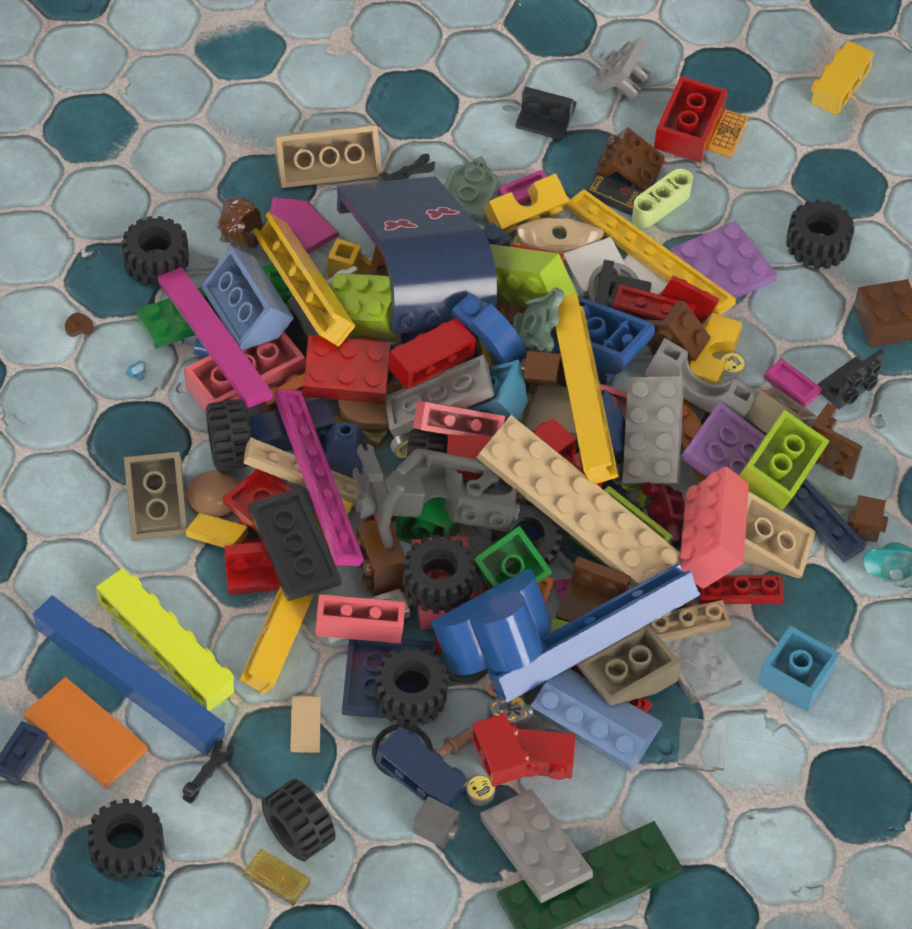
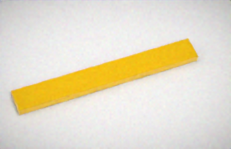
M585 189L576 194L566 204L567 210L586 224L601 228L604 231V237H611L615 245L666 282L672 276H676L719 298V302L712 313L723 315L735 305V297Z

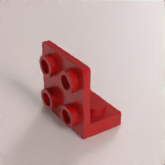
M676 276L670 278L660 294L661 296L694 304V315L702 325L719 302V298L711 293L703 291Z

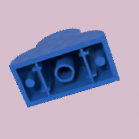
M578 296L580 307L583 306L599 384L607 385L616 374L624 370L652 339L655 333L654 324ZM555 326L550 334L554 341L552 350L561 355Z
M528 568L435 619L431 624L450 671L455 674L467 675L480 672L488 667L496 672H510L531 664L543 651L540 638L550 631L552 620L534 572Z

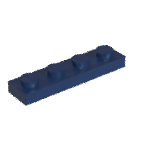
M805 478L789 504L816 531L818 536L843 563L865 550L866 543Z

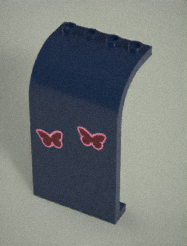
M436 176L337 186V211L339 214L351 213L384 257L390 281V330L393 334L433 330L441 323L455 319L456 317L452 315V309L470 292L487 306L491 304L496 308V270L488 239L482 228Z

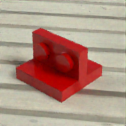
M256 469L223 497V504L239 517V524L248 526L249 534L246 537L248 538L255 531L257 532L248 512V503L289 492L293 489L277 476Z
M260 538L247 539L241 544L224 546L228 595L279 590L281 585Z

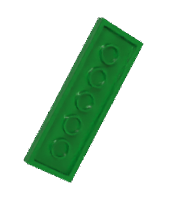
M269 263L262 266V269L284 303H288L287 301L293 297V294L274 264ZM202 287L197 288L201 295L204 297V299L207 301L209 306L212 308L214 313L220 319L219 315L217 314L213 305L209 301ZM170 298L135 310L137 319L155 349L195 335Z

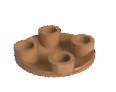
M210 470L197 475L190 482L187 489V499L193 513L196 515L202 513L213 517L232 516L234 512L223 504V497L235 488L239 481L233 475L224 471Z

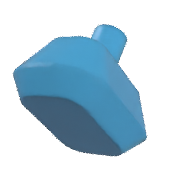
M140 360L126 369V374L131 378L137 376L140 381L143 380L144 376L142 373L146 370L145 362Z

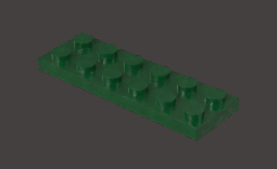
M653 821L582 853V857L593 870V877L543 903H540L524 880L497 891V898L514 929H564L683 874L684 869L656 822Z

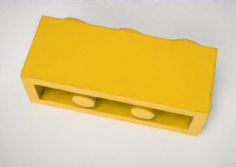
M849 40L843 48L839 47L833 57V62L826 64L822 77L820 79L817 78L811 87L810 92L813 93L811 104L838 115L870 71L874 52Z

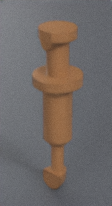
M472 728L465 729L453 738L446 737L444 739V746L440 749L434 748V750L442 756L443 760L445 759L444 756L449 752L452 755H456L459 753V747L471 740Z

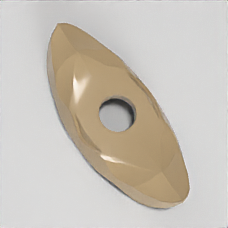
M544 218L522 224L516 229L522 246L562 254L600 241L604 233L601 228L569 218ZM555 228L563 229L566 237L564 239H557L554 237L552 230Z

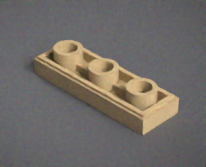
M723 600L672 610L649 623V625L664 642L730 629L731 622Z

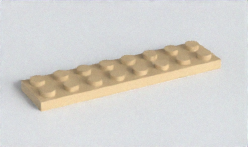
M512 415L476 457L613 570L630 575V583L634 587L676 563L681 565L682 559L678 550L597 484L589 482L587 476Z

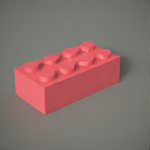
M284 331L277 339L242 350L269 388H278L284 385L291 376L305 373V357ZM210 355L184 368L185 387L205 413L208 403L241 399Z
M724 466L717 472H712L705 480L691 486L685 495L680 553L682 563L680 566L684 572L691 571L695 584L702 589L744 564L749 483L727 466Z

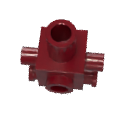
M651 482L644 483L642 493L646 496L651 495L652 502L646 506L649 518L673 536L671 546L674 548L681 547V528H683L685 500L682 492L679 490L674 491L671 486H665L664 484L653 485Z

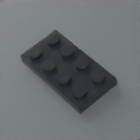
M301 488L248 503V512L287 601L341 585L342 579Z

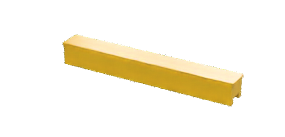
M267 212L265 215L268 219L261 230L255 228L252 232L317 333L339 347L353 330L355 324L287 222Z
M575 293L564 297L558 307L560 320L556 326L583 469L589 482L597 484L617 478L618 472L584 308L583 306L580 307L578 296Z
M342 499L346 513L349 515L353 503ZM314 509V512H313L314 519H315V521H316V523H317V525H318V528H319V530H320V532H321V534H322V536H323V539H324V541H325V543H326V545H327V548H328V550H329V552H330V549H329L328 543H327V541H326L324 532H323V530H322L321 524H320V522H319L317 513H316V511H315V509ZM280 586L239 680L256 689L262 695L274 687L314 594L287 601Z

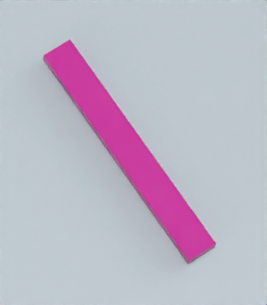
M180 267L158 276V282L247 408L272 399V391L183 268Z
M277 389L273 396L335 565L360 566L364 558L302 392Z

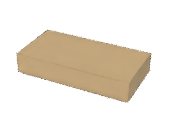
M292 696L291 752L320 753L321 697Z

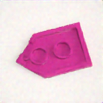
M279 197L272 198L270 213L287 222L307 254L339 236V232L309 201Z

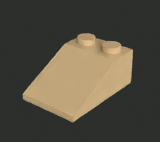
M748 492L744 562L795 578H801L816 531L758 496Z

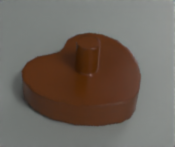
M73 313L65 322V332L70 337H76L79 334H90L93 330L92 320L82 313Z

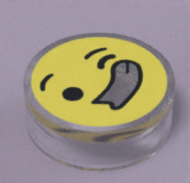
M727 352L721 356L720 360L726 362L724 377L736 379L744 374L746 360L741 354Z

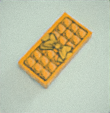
M725 109L711 138L708 150L732 158L747 125L748 116Z

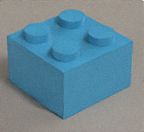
M789 626L763 664L758 684L808 712L834 673L840 653L798 629Z

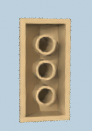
M375 124L273 135L281 188L378 177L382 173L378 129Z

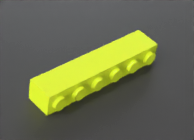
M121 568L96 586L98 602L196 702L208 711H211L234 693V676L226 666L221 667L215 661L213 653L207 647L202 648L197 643L195 635L189 629L184 630L179 625L176 616L170 610L166 612L160 606L158 598L152 592L147 593L142 588L140 580L134 574L130 575L124 568Z

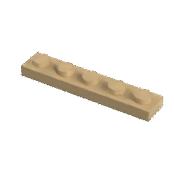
M249 439L246 444L244 464L307 489L295 455L256 439ZM331 470L340 497L347 502L353 503L352 507L356 508L358 495L361 494L355 479Z

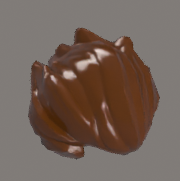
M227 198L222 205L221 217L217 226L221 231L220 241L222 243L230 242L231 245L235 244V247L256 248L259 241L252 231L255 228L259 230L263 228L262 217L260 216L261 210L255 207V203L247 198Z

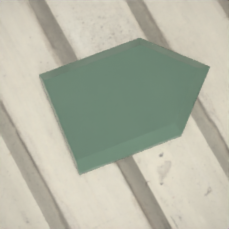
M481 156L464 166L458 165L450 168L444 186L476 222L481 223L486 220L483 207L490 200H493L499 180L489 170L486 161Z

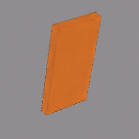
M66 677L23 714L24 719L28 723L47 732L50 742L105 789L148 751L146 744Z

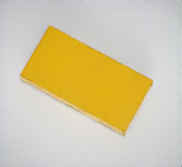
M199 513L186 529L188 538L223 548L225 545L241 544L249 534L248 526Z

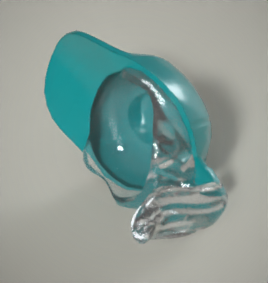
M890 542L883 548L871 549L865 552L863 563L865 569L870 574L902 588L912 587V549L902 543Z

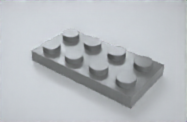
M481 355L450 368L409 390L403 388L386 395L385 401L389 428L394 438L416 429L413 428L417 401L464 409L493 397L494 391L489 365L485 356Z
M682 376L628 377L623 484L625 486H643L646 482H651L653 485H679L684 385Z
M532 789L480 813L482 823L540 903L593 877L591 867Z

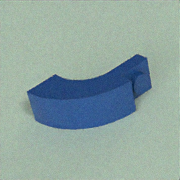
M470 292L452 309V315L458 318L485 345L493 365L496 366L516 360L522 363V360L526 359L527 350L521 338L507 319L493 305L487 306Z

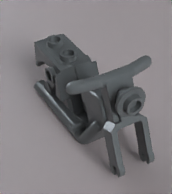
M361 444L358 446L357 454L362 461L363 467L362 474L359 473L357 467L354 468L352 474L361 494L358 495L355 512L361 513L360 519L374 514L385 548H391L394 545L389 528L391 517L420 516L424 504L434 497L445 498L444 507L451 524L458 522L465 525L509 532L512 519H518L520 503H515L517 489L513 488L508 494V491L490 488L487 491L486 489L492 483H496L501 477L478 459L426 449H416L383 482V473L374 453V447L367 444V451H365ZM456 469L482 474V476L477 481L471 480L468 483H463V474L457 473Z

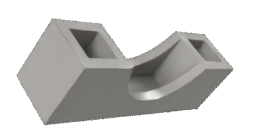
M666 338L663 339L643 375L647 377L682 376L684 379L683 398L709 413L712 412L719 402H722L741 418L745 417L758 392L736 379L723 384H714L702 380L691 370L688 364V351Z

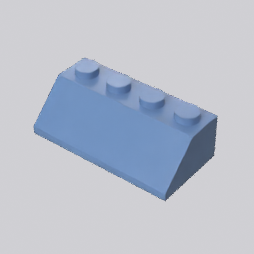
M232 246L201 286L241 350L279 338L294 318L257 259Z
M570 668L550 678L531 705L534 715L564 733L576 734V740L632 773L663 724L627 701L609 706L587 678Z

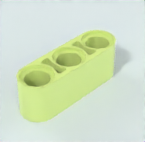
M682 168L673 170L637 196L633 206V224L639 228L651 227L690 198L693 181L691 172Z

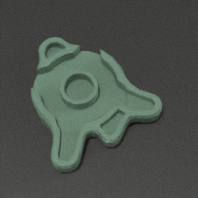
M554 288L542 298L528 300L525 304L530 306L523 314L517 312L513 317L511 325L521 338L527 351H535L537 349L544 353L552 351L554 341L550 334L553 327L557 326L560 320L558 307L564 298L563 290Z

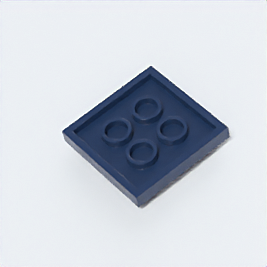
M349 639L342 715L387 718V713L382 715L379 711V705H376L375 677L377 667L381 666V660L384 657L389 658V653L394 650L399 653L400 648L407 647V650L419 647L421 652L427 649L431 651V656L433 657L435 641L401 639V643ZM413 680L404 681L397 685L400 690L406 693H418L426 689L422 683Z

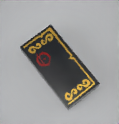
M599 173L587 189V192L604 204L629 215L633 213L635 198L643 193Z

